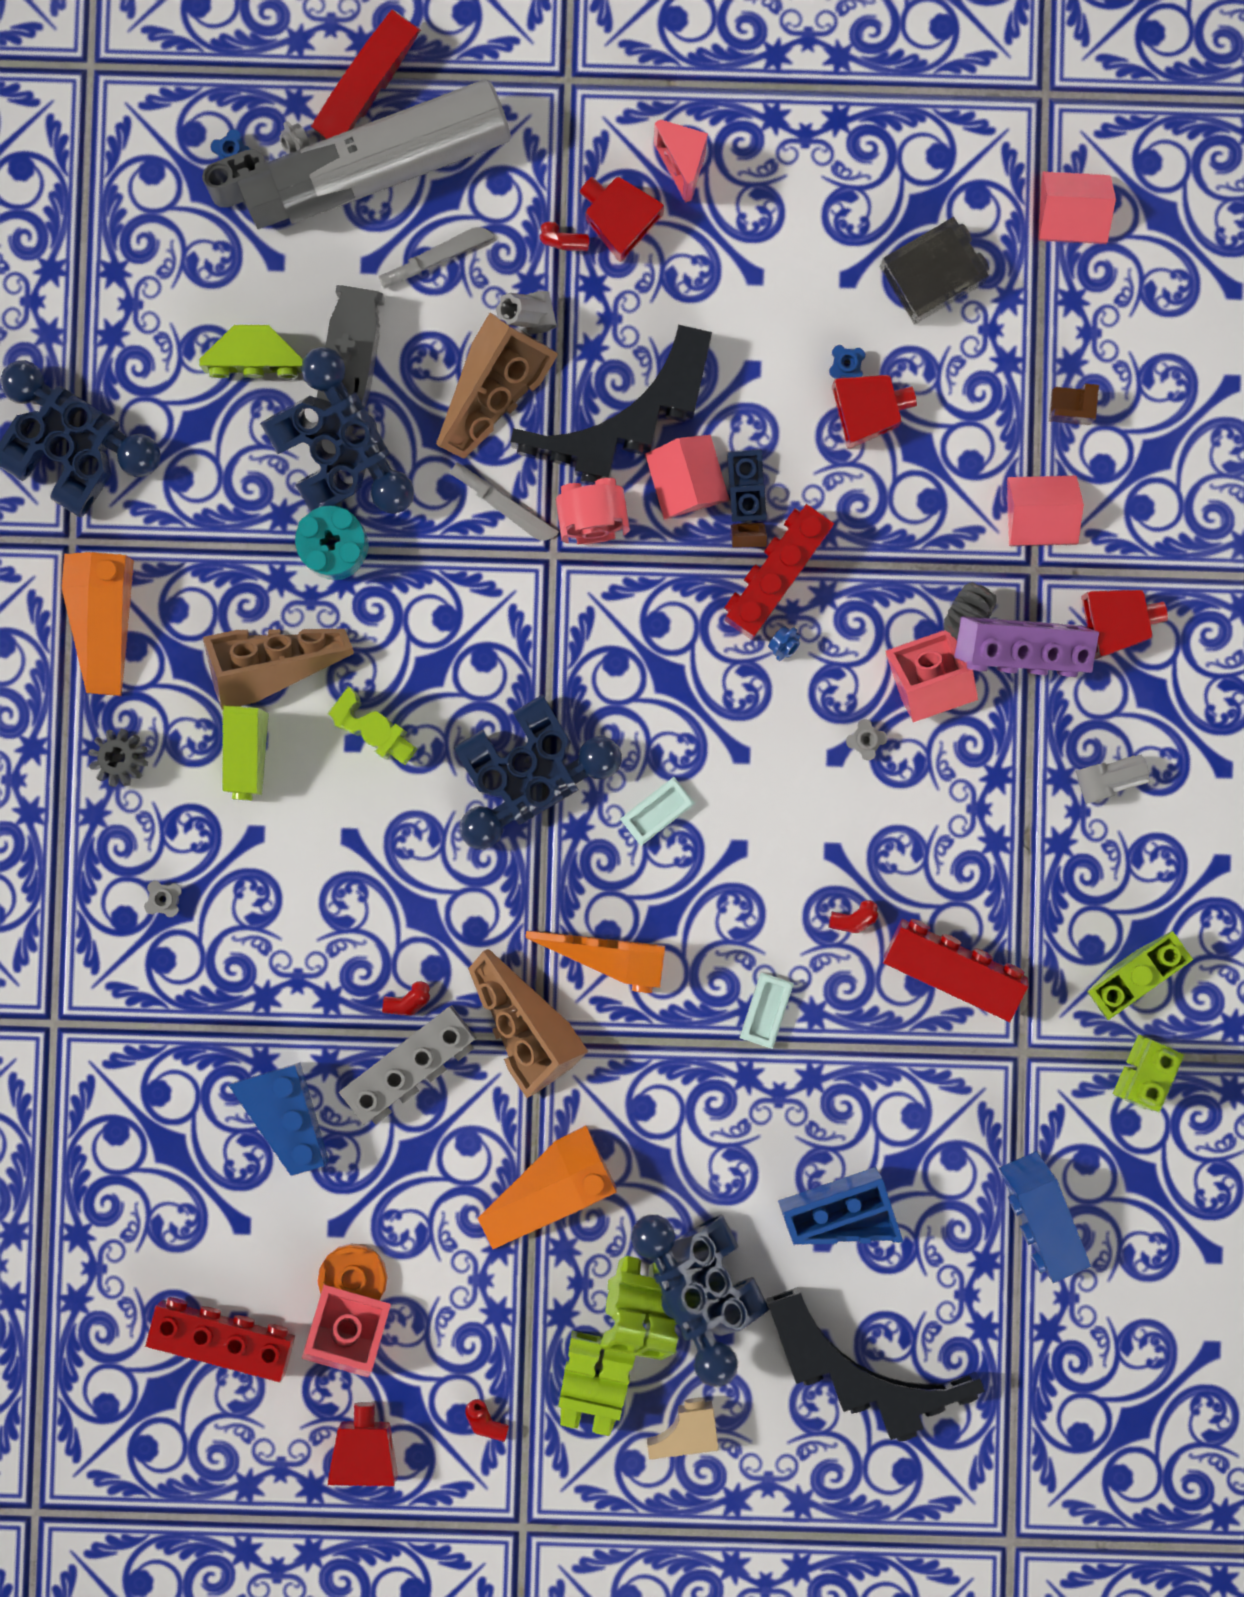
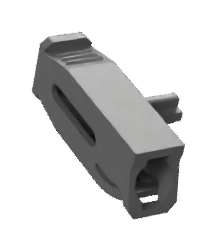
M336 285L335 293L339 299L329 321L325 347L335 350L343 358L345 377L342 382L348 393L356 392L361 403L366 407L371 390L380 337L378 306H384L385 297L379 291ZM324 391L317 392V398L330 402ZM352 424L355 427H362L358 424Z

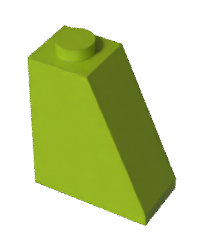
M223 706L222 791L232 793L233 800L252 801L253 794L262 795L269 713L259 708Z

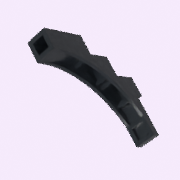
M678 325L672 349L656 379L635 402L616 416L590 428L560 435L546 436L513 428L510 441L512 448L517 449V454L529 458H536L537 454L551 456L550 461L560 465L569 466L571 461L576 462L575 476L581 477L580 482L584 484L595 485V481L599 479L610 478L617 444L624 445L623 450L631 453L643 454V450L651 451L660 412L666 413V418L683 422L686 420V417L693 419L712 332Z
M799 1287L766 1298L796 1384L801 1382L805 1386L815 1384L823 1380V1374L829 1373L843 1412L850 1410L852 1414L859 1413L870 1408V1403L876 1401L890 1440L897 1438L899 1442L917 1436V1431L924 1429L919 1415L925 1413L929 1417L945 1411V1406L955 1402H958L959 1405L968 1404L978 1399L977 1394L985 1392L981 1379L976 1372L944 1383L928 1384L906 1382L873 1372L853 1361L825 1336L809 1313Z

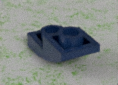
M762 449L727 451L732 522L767 520Z

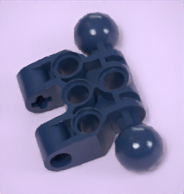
M318 347L312 349L305 355L302 361L301 371L303 379L311 388L324 391L330 402L308 396L267 418L260 425L277 454L300 443L308 444L311 457L320 465L321 469L298 481L295 486L310 512L319 507L333 506L354 495L362 486L366 468L374 479L371 485L373 503L381 511L390 514L403 512L411 505L414 498L412 481L404 473L392 470L385 457L390 455V452L377 430L375 420L368 414L357 393L349 394L342 382L345 377L343 358L330 348ZM306 408L312 409L317 413L318 423H312L307 420L305 416ZM358 424L362 426L365 431V438L356 437L352 433L351 425ZM322 440H330L335 445L336 453L326 452L322 446ZM339 470L348 471L352 475L353 483L347 484L340 479Z
M26 360L15 361L3 370L0 379L1 388L9 400L18 404H28L34 401L42 406L40 411L16 415L0 441V468L19 480L24 481L30 476L44 455L64 465V470L50 495V499L80 518L89 511L112 475L106 454L107 449L117 454V461L121 469L133 477H145L152 474L158 467L160 449L150 436L144 434L126 436L118 431L119 422L62 386H58L53 390L44 384L43 374L34 363ZM85 410L88 416L87 422L81 427H76L74 424L75 415L79 411ZM38 421L40 424L39 434L34 438H29L27 435L29 424ZM67 439L69 451L66 455L59 457L56 453V446L61 440ZM91 458H96L99 462L98 470L92 475H87L85 472L86 462Z
M543 694L513 711L528 738V742L525 746L512 749L507 757L499 756L484 730L454 746V749L477 790L484 795L503 799L505 802L494 809L477 806L468 810L460 821L459 832L462 840L469 847L476 850L491 848L500 840L504 826L514 820L521 825L579 790L576 784L588 776L593 779H606L613 776L618 771L622 762V753L619 746L614 740L606 736L592 737L582 744L578 759L565 766L564 762L566 761L571 741ZM551 737H557L562 741L561 750L554 755L547 754L544 751V744ZM523 754L531 756V768L526 772L516 771L514 767L516 758ZM492 772H498L502 776V784L495 790H489L485 786V779ZM538 784H545L550 790L548 798L542 802H536L532 798V790Z
M654 1214L641 1217L632 1228V1245L640 1256L653 1259L658 1269V1272L653 1277L662 1289L663 1310L669 1317L674 1318L676 1324L680 1326L684 1340L692 1339L698 1350L694 1360L696 1375L702 1383L713 1387H721L730 1383L737 1374V1356L729 1345L716 1342L712 1333L721 1336L741 1331L768 1312L769 1307L754 1277L742 1280L732 1286L729 1273L722 1267V1259L739 1247L724 1216L713 1217L676 1240L674 1228L667 1218Z

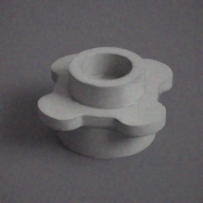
M288 121L283 123L284 130L281 131L280 142L287 154L310 146L307 134L300 124L291 125Z
M868 719L859 721L858 729L853 735H849L846 738L848 748H854L857 752L861 753L864 760L874 759L876 756L875 751L878 747L887 742L886 733L876 730ZM864 737L870 738L869 743L863 741Z
M159 881L150 882L147 886L149 899L144 905L145 911L151 915L158 912L165 913L167 917L176 916L179 912L177 905L179 896L182 893L181 887L175 883L168 886L162 885ZM161 896L166 897L165 902L160 901Z

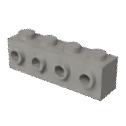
M451 1005L339 1091V1094L363 1125L367 1124L370 1120L376 1125L392 1113L388 1106L398 1099L405 1103L418 1093L419 1090L416 1085L427 1077L431 1083L447 1069L443 1064L454 1056L459 1061L474 1049L471 1042L477 1037Z

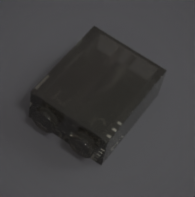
M955 217L950 218L882 259L879 266L914 325L980 287L989 277L987 272L989 271V265L980 252L976 254L970 244L972 238L968 229L963 223L958 224Z

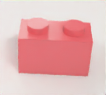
M945 630L885 651L902 702L913 722L978 700L973 670L967 668L966 662L954 658L957 640Z
M324 1285L301 1359L368 1378L373 1369L391 1304Z

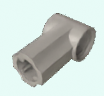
M548 291L533 292L527 295L508 293L501 296V301L496 307L498 319L504 320L507 325L526 327L529 334L543 333L557 327Z
M1142 754L1120 759L1110 764L1100 763L1076 771L1085 804L1115 796L1116 792L1150 783V773Z

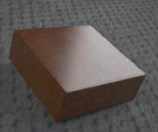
M732 524V548L767 547L765 524Z

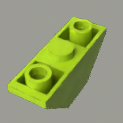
M233 325L199 359V366L205 373H209V377L228 378L230 373H243V377L263 378L264 373H277V376L280 378L292 379L297 378L298 373H302L303 359L269 325Z
M1170 931L1137 949L1110 968L1087 993L1105 1018L1110 1020L1187 965L1193 958L1176 934Z

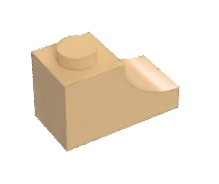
M691 1398L685 1400L684 1405H679L678 1415L674 1423L661 1434L647 1438L649 1460L719 1451L712 1401L705 1402V1398Z

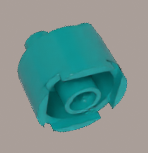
M337 506L319 507L309 512L298 523L295 535L297 553L302 562L316 575L329 580L345 579L355 574L363 564L369 550L368 537L361 523L347 509ZM331 536L340 540L335 543L334 550H330L325 545L329 542V537Z

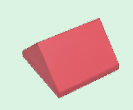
M660 119L654 124V145L685 203L692 200L706 155L708 133Z
M1043 171L1041 175L1038 241L1107 244L1116 202L1111 175Z
M711 435L677 438L645 453L664 520L730 501Z
M1077 476L1007 478L1009 546L1079 544L1084 503Z

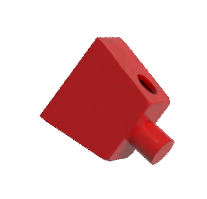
M591 177L579 191L582 196L592 203L585 212L587 223L620 262L627 257L664 215V205L660 201L620 177H616L607 188Z
M890 375L835 379L832 384V391L847 449L898 428L902 422L900 410L917 406L913 387L894 391Z
M1143 590L1090 591L1081 596L1087 628L1099 632L1094 659L1105 657L1151 639L1153 635L1151 625L1168 621L1165 603L1146 604Z
M355 1403L354 1421L341 1422L337 1430L328 1485L395 1486L398 1471L391 1425L389 1422H375L374 1403Z

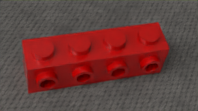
M808 504L801 511L796 508L792 511L783 524L788 528L781 539L777 536L772 539L764 551L769 557L761 567L757 564L752 567L744 579L749 585L741 595L735 592L724 607L729 612L724 621L751 640L754 639L834 525L832 521Z
M901 919L884 954L883 964L1009 1023L1011 1022L1029 987L1028 977L1024 976L1025 972L1010 963H1006L1005 966L992 961L993 957L983 950L975 948L971 951L960 946L961 942L951 935H936L930 932L929 926L921 921L911 919L909 922Z
M173 1297L167 1298V1301L162 1300L156 1305L145 1347L279 1383L284 1378L296 1336L289 1334L288 1328L276 1324H268V1328L255 1325L254 1319L242 1315H235L234 1319L221 1316V1311L212 1307L202 1306L198 1310L187 1307V1301Z

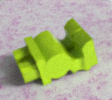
M348 686L328 712V715L334 720V725L356 736L362 735L363 740L375 747L376 750L374 752L387 760L391 755L406 765L418 750L404 739L407 732L397 724L393 726L390 720L376 711L361 718H356L355 712L361 706V700L356 691Z
M1138 1034L1126 1061L1128 1064L1137 1067V1070L1135 1071L1124 1066L1112 1094L1143 1109L1160 1113L1185 1054Z
M625 1256L618 1262L616 1275L608 1280L607 1290L609 1292L605 1312L615 1322L610 1330L605 1331L600 1349L626 1354L633 1352V1355L663 1360L676 1353L678 1335L675 1332L677 1324L674 1318L669 1317L662 1307V1289L653 1277L658 1272L655 1263L649 1265L648 1277L640 1275L641 1260L636 1257Z
M572 1330L568 1352L570 1359L566 1361L558 1407L561 1408L560 1425L573 1429L578 1428L581 1413L595 1415L592 1432L610 1436L615 1421H620L630 1382L629 1371L633 1369L636 1355H633V1352L626 1354L604 1349L603 1368L600 1369L598 1375L596 1374L595 1364L599 1360L602 1337Z

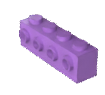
M961 616L954 658L966 662L968 669L976 671H987L988 666H996L998 671L1006 673H1018V668H1026L1027 672L1037 675H1048V670H1057L1059 675L1077 677L1078 672L1092 673L1099 632L1082 625Z

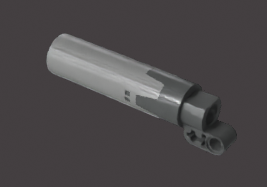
M483 79L304 147L267 163L261 152L252 149L245 150L208 165L203 171L202 178L211 199L217 206L226 208L245 201L255 226L259 230L288 218L291 224L503 145L510 141L511 134L504 110L493 84L487 79Z

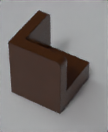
M1085 383L1081 389L1054 387L1051 391L1049 422L1090 425L1096 419L1099 385Z

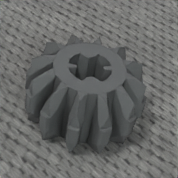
M971 582L964 585L948 610V614L944 619V630L949 632L952 637L958 639L961 616L990 618L996 606V595L981 584L979 586Z
M120 729L117 736L113 730H107V742L100 737L94 739L100 749L99 751L90 749L88 754L98 757V761L89 764L91 770L101 769L97 774V780L104 781L109 777L108 782L111 787H116L119 780H121L124 786H130L131 778L129 774L140 779L143 775L136 769L137 766H148V761L139 759V755L145 754L148 751L147 747H136L140 737L134 734L128 739V730ZM120 752V754L125 755L124 762L117 763L112 761L113 754H119Z

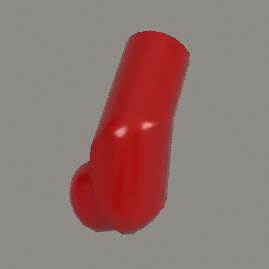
M544 222L540 227L541 234L539 238L544 245L565 251H587L589 248L588 234L558 233L559 225L556 222Z
M865 900L861 902L859 909L851 915L832 911L828 928L855 934L860 933L876 922L879 916L877 912L878 906L871 900Z
M417 981L412 984V990L403 998L384 996L382 1013L405 1016L415 1015L429 1002V985L423 981Z
M474 1399L468 1403L465 1408V1415L472 1431L477 1435L505 1442L509 1425L493 1421L484 1401Z

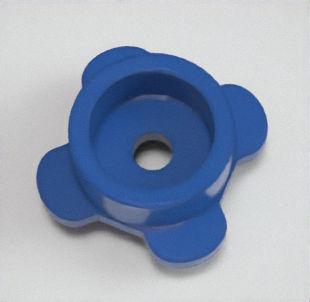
M235 129L229 130L227 136L222 139L213 140L210 145L211 151L217 154L221 160L245 150H250L241 141L240 132ZM233 147L234 151L230 153L228 148Z
M843 345L835 346L832 350L834 357L833 365L829 369L831 377L834 379L862 377L861 363L866 356L864 350L859 347L852 350L845 349ZM849 360L850 365L845 366L844 361Z
M786 626L780 628L774 634L769 643V649L777 656L776 659L778 661H782L785 657L789 658L796 652L800 645V634L797 633L795 627L789 629Z

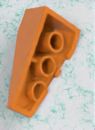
M97 552L64 555L61 588L85 690L89 694L122 696L134 560L127 555Z
M526 931L525 938L622 983L631 984L632 991L652 993L653 987L660 988L665 953L664 945Z
M585 1125L555 1140L477 1218L492 1249L582 1210L617 1192V1187L587 1126Z

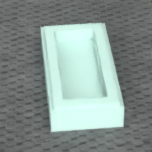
M673 777L620 818V820L640 846H642L695 803L676 778Z
M760 972L739 1037L740 1039L773 1049L794 983Z

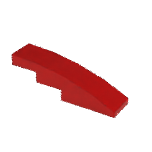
M392 9L350 64L310 127L326 139L352 130L358 119L365 117L381 88L386 89L421 29Z

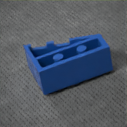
M301 1062L238 1080L228 1085L290 1176L323 1167L329 1162Z
M1037 1151L999 1167L1010 1193L1008 1199L1016 1216L1020 1215L1023 1222L1020 1225L1022 1234L1027 1244H1032L1036 1251L1031 1256L1039 1273L1046 1272L1051 1281L1055 1283L1091 1267L1057 1178Z
M876 1167L778 1200L793 1245L838 1244V1242L859 1241V1243H871V1241L904 1243L883 1179Z

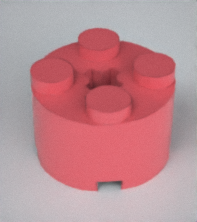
M602 478L595 481V485L582 487L580 483H569L561 486V494L555 500L561 540L564 543L569 544L568 537L576 538L577 544L582 545L601 543L616 539L615 532L623 530V535L630 531L624 489L616 485L615 478Z

